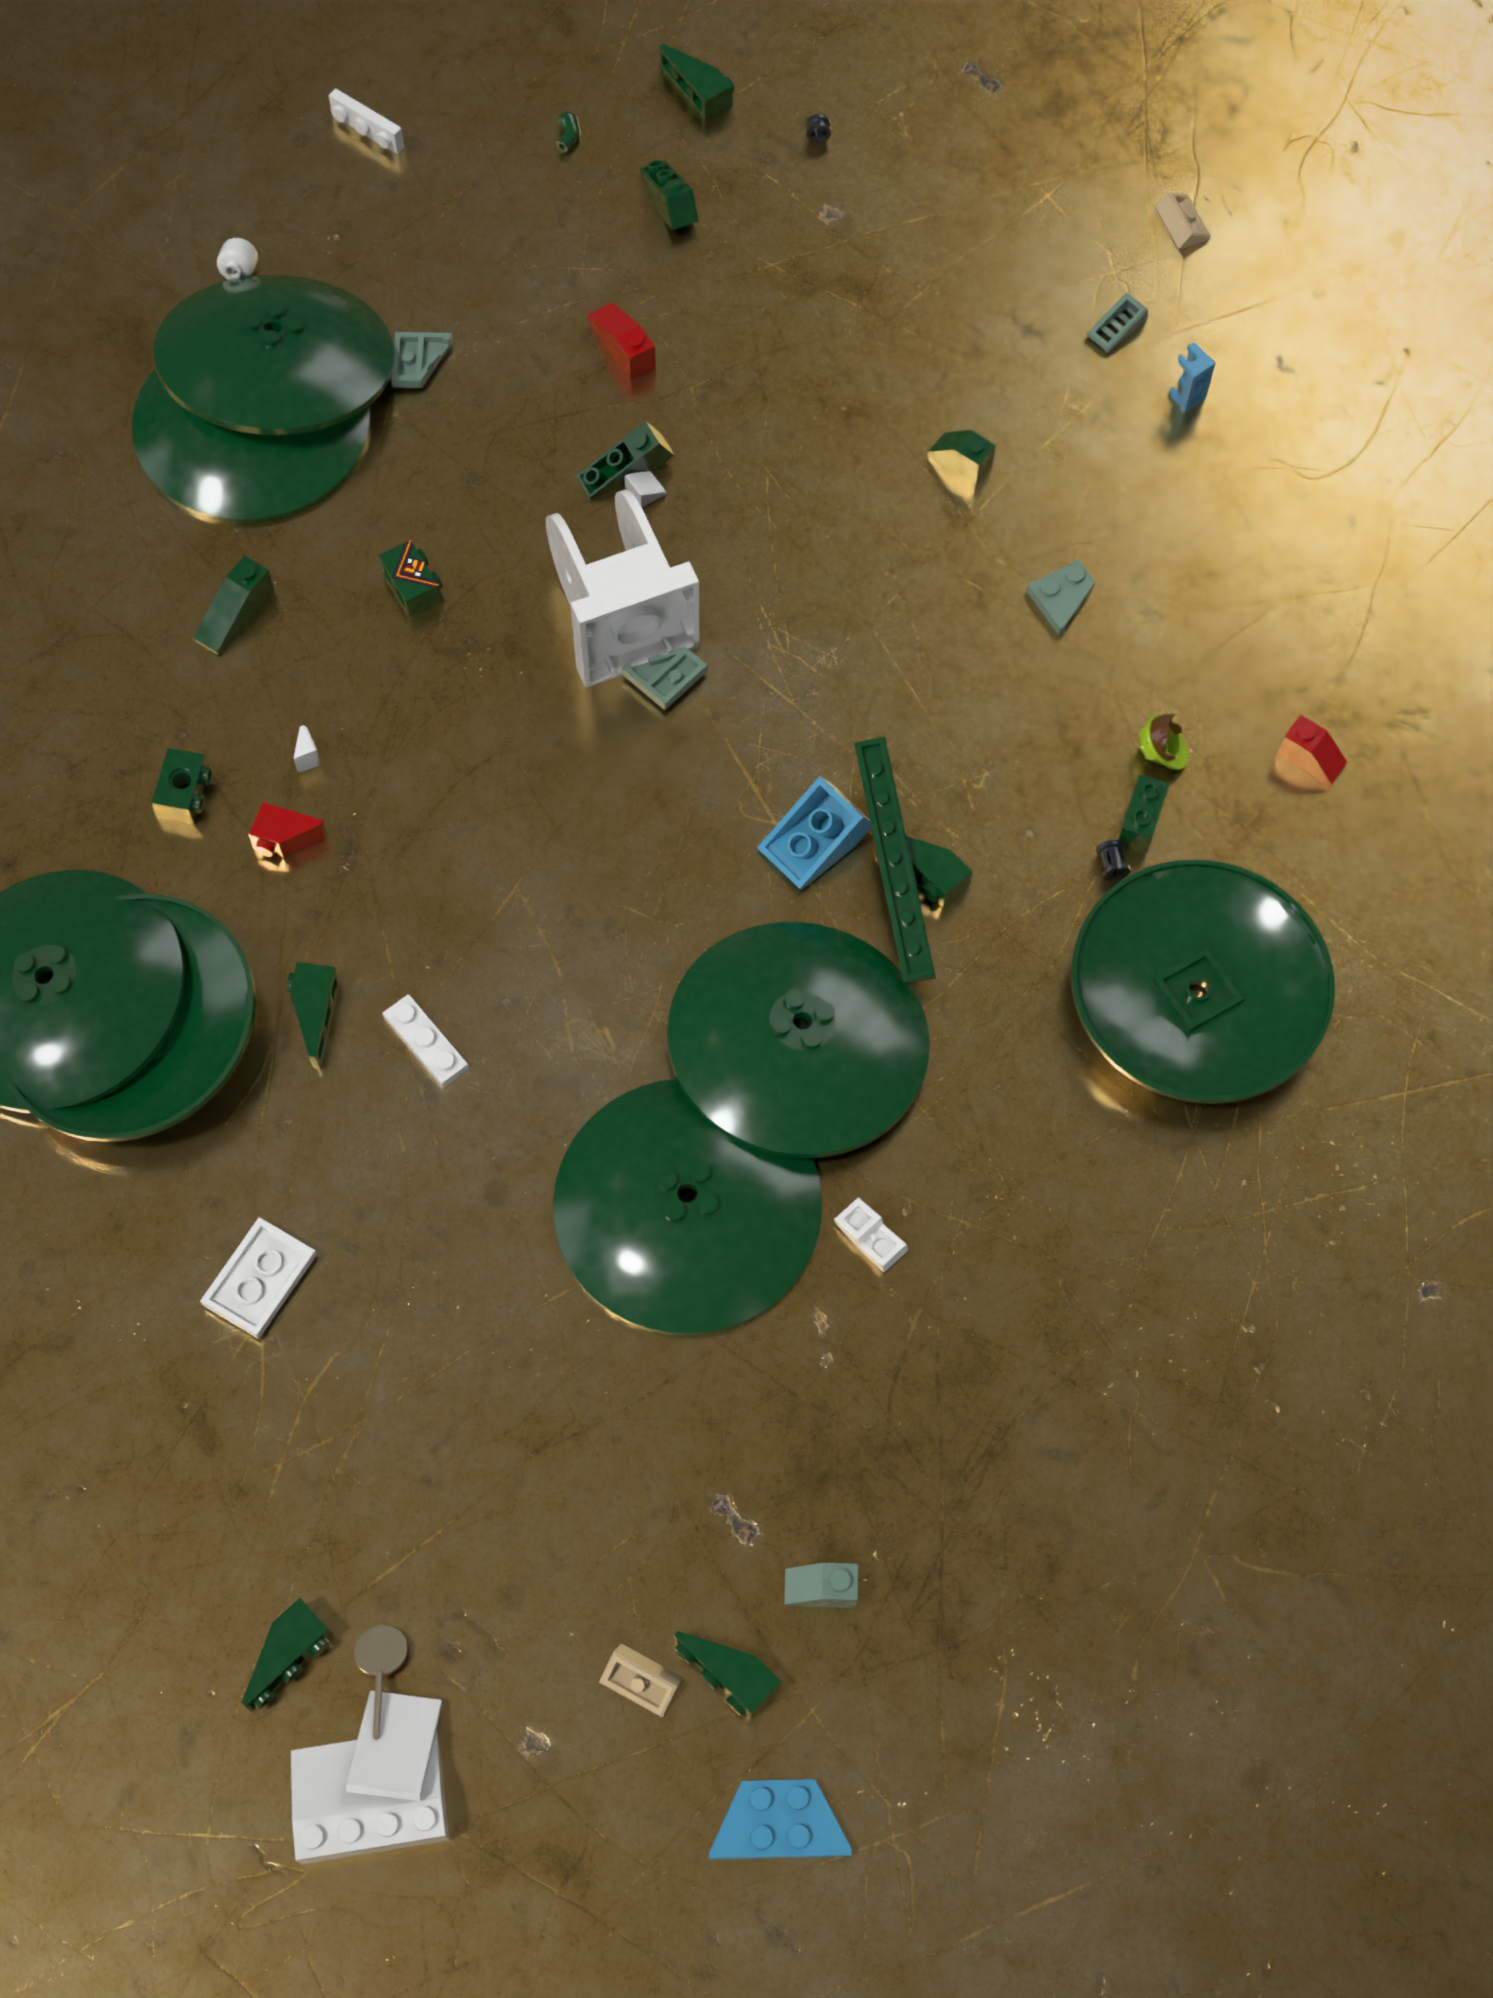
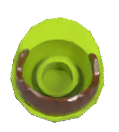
M1175 714L1153 715L1139 733V749H1141L1147 760L1156 764L1165 765L1176 771L1184 768L1188 762V749L1181 734L1182 726L1172 721Z

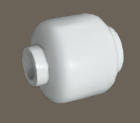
M231 238L223 244L216 261L217 268L228 280L252 276L258 262V252L249 241L242 238Z

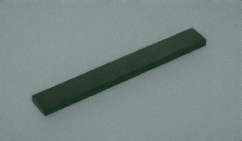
M883 736L856 742L854 746L904 985L936 979L886 738Z

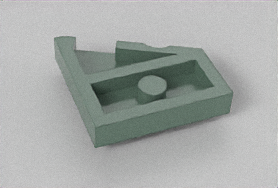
M395 332L394 366L391 375L392 387L422 388L452 345V333Z
M1077 559L1029 584L1027 593L1058 635L1065 631L1066 625L1072 616L1076 615L1080 609L1083 600L1093 590L1095 580L1081 561Z
M686 647L672 650L666 655L659 654L650 657L648 662L631 667V664L622 667V675L664 710L708 671V665Z

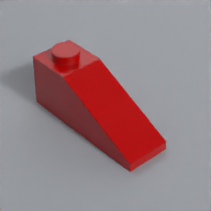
M610 303L587 314L588 320L630 380L656 368L655 345L641 325L615 304Z

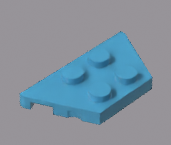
M815 1779L741 1781L709 1852V1860L852 1856V1849Z

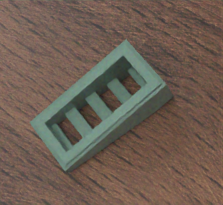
M1126 292L1087 332V336L1109 353L1146 321L1148 309ZM1125 310L1133 316L1131 319L1123 313ZM1117 317L1126 323L1124 327L1115 320ZM1111 324L1119 332L1115 334L1107 326ZM1103 331L1111 340L1107 342L1098 333Z

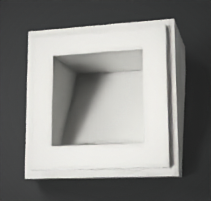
M651 471L631 473L625 476V488L634 494L641 508L666 495L665 489Z
M304 725L299 728L294 753V761L298 773L320 766L317 749L307 727Z

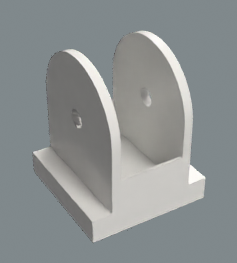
M628 489L619 491L615 495L616 515L626 551L593 563L585 564L570 529L559 513L546 517V531L550 550L561 585L571 607L576 668L585 688L622 675V667L627 664H631V667L648 662L650 657L659 654L666 655L672 650L686 647L690 651L700 648L698 578L690 562L669 567L638 500Z

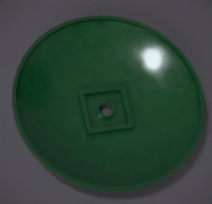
M289 275L240 277L199 290L184 299L168 313L157 330L153 348L158 378L168 394L179 405L197 417L215 425L240 432L262 435H287L311 432L339 424L355 416L372 404L383 392L392 375L394 366V347L390 332L381 317L368 304L355 295L331 284Z
M155 368L145 380L138 394L132 416V436L138 460L143 471L160 493L179 507L198 516L221 522L241 524L274 521L289 517L316 505L343 484L359 463L370 431V406L339 424L305 433L262 435L224 428L197 417L179 405L161 384Z
M1195 859L1176 860L1160 863L1128 876L1113 886L1094 905L1079 931L1073 950L1071 963L1073 999L1078 1016L1093 1044L1116 1069L1129 1079L1151 1091L1177 1100L1209 1104L1230 1103L1249 1099L1278 1087L1297 1073L1312 1057L1326 1033L1333 1012L1335 977L1332 960L1327 945L1312 918L1294 898L1275 883L1245 868L1228 863ZM1194 984L1201 985L1205 988L1207 994L1203 997H1196L1190 992L1189 987Z
M63 870L25 879L0 892L1 1108L30 1113L16 1098L9 1088L7 1081L13 1082L24 1098L48 1109L76 1108L92 1103L109 1095L136 1076L156 1055L169 1036L183 999L185 988L184 954L176 930L165 913L140 901H120L116 898L117 896L128 894H147L133 883L103 872ZM53 972V977L48 983L39 984L40 977L44 973Z
M128 894L116 897L120 901L131 900L148 904L165 913L171 921L180 939L185 961V988L182 1004L169 1036L151 1061L122 1087L92 1103L76 1108L48 1109L24 1098L14 1083L7 1081L9 1088L21 1104L44 1124L69 1136L90 1141H126L149 1136L176 1125L202 1108L219 1092L237 1068L247 1048L255 1020L256 993L252 970L243 949L229 929L206 910L185 900L159 894ZM53 972L44 973L40 977L39 984L48 983L53 977Z
M778 922L754 926L736 932L710 947L693 963L680 981L671 1003L667 1026V1047L670 1063L683 1093L692 1106L712 1126L735 1141L758 1151L783 1157L819 1158L833 1156L857 1149L879 1138L891 1129L911 1107L920 1091L929 1061L930 1040L925 1012L912 985H904L901 970L883 953L867 942L841 930L813 923ZM803 1018L811 1026L807 1029H799L793 1024V1021Z
M677 1079L657 1081L640 1086L622 1094L597 1111L583 1125L568 1147L559 1167L553 1196V1218L559 1247L569 1270L585 1292L602 1308L633 1326L651 1332L675 1336H701L733 1329L754 1320L776 1305L794 1287L810 1262L817 1244L822 1217V1191L813 1158L777 1156L747 1147L728 1137L712 1126L692 1106L683 1093ZM684 1188H691L696 1191L697 1197L694 1201L685 1203L678 1198V1193Z

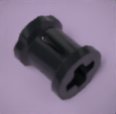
M1108 840L1096 847V853L1101 857L1104 867L1102 872L1104 880H1120L1127 877L1131 872L1130 866L1125 862L1123 854L1125 845L1122 840Z

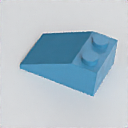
M819 776L757 848L802 890L859 843L871 829L870 818L834 784Z

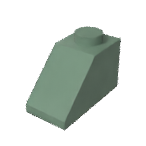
M817 1563L785 1569L784 1606L856 1608L858 1601V1564Z

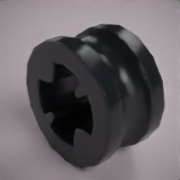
M815 114L806 120V136L811 142H824L830 138L831 123L826 115Z

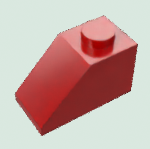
M1301 714L1284 736L1277 753L1278 756L1329 787L1332 786L1348 762L1329 732Z
M263 802L248 835L253 849L259 854L268 857L276 855L284 858L325 840L327 833L322 819Z

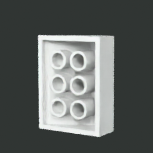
M437 1731L420 1801L346 1792V1782L357 1740L291 1750L292 1826L295 1860L300 1864L449 1841Z

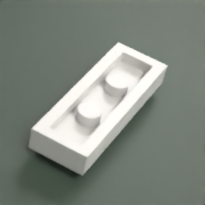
M336 88L328 95L331 113L336 120L345 122L355 128L359 134L368 136L382 148H388L396 154L404 148L401 127Z
M409 994L382 1013L386 1022L442 1088L469 1069L466 1061Z

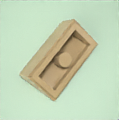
M1167 192L1156 205L1160 217L1178 248L1196 245L1211 238L1188 195Z
M620 1644L613 1651L599 1683L663 1717L683 1678L629 1647Z

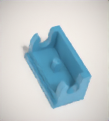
M1192 342L1187 347V359L1181 354L1178 357V363L1184 369L1182 377L1178 381L1183 388L1182 393H1178L1174 387L1170 388L1171 398L1181 406L1180 410L1183 413H1186L1206 399L1216 364L1195 342Z

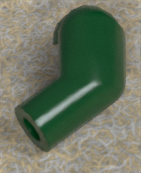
M569 111L562 113L558 117V124L562 123L560 127L564 129V133L556 142V146L562 152H567L581 135L578 118Z

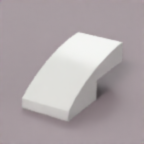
M859 1197L834 1219L844 1234L883 1272L889 1269L908 1251L907 1244L883 1224L882 1217Z

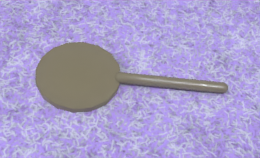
M386 1625L372 1627L364 1632L357 1640L354 1649L355 1662L359 1668L369 1675L376 1676L373 1738L375 1740L380 1737L383 1676L391 1674L400 1668L406 1660L408 1652L407 1640L402 1632L393 1626Z

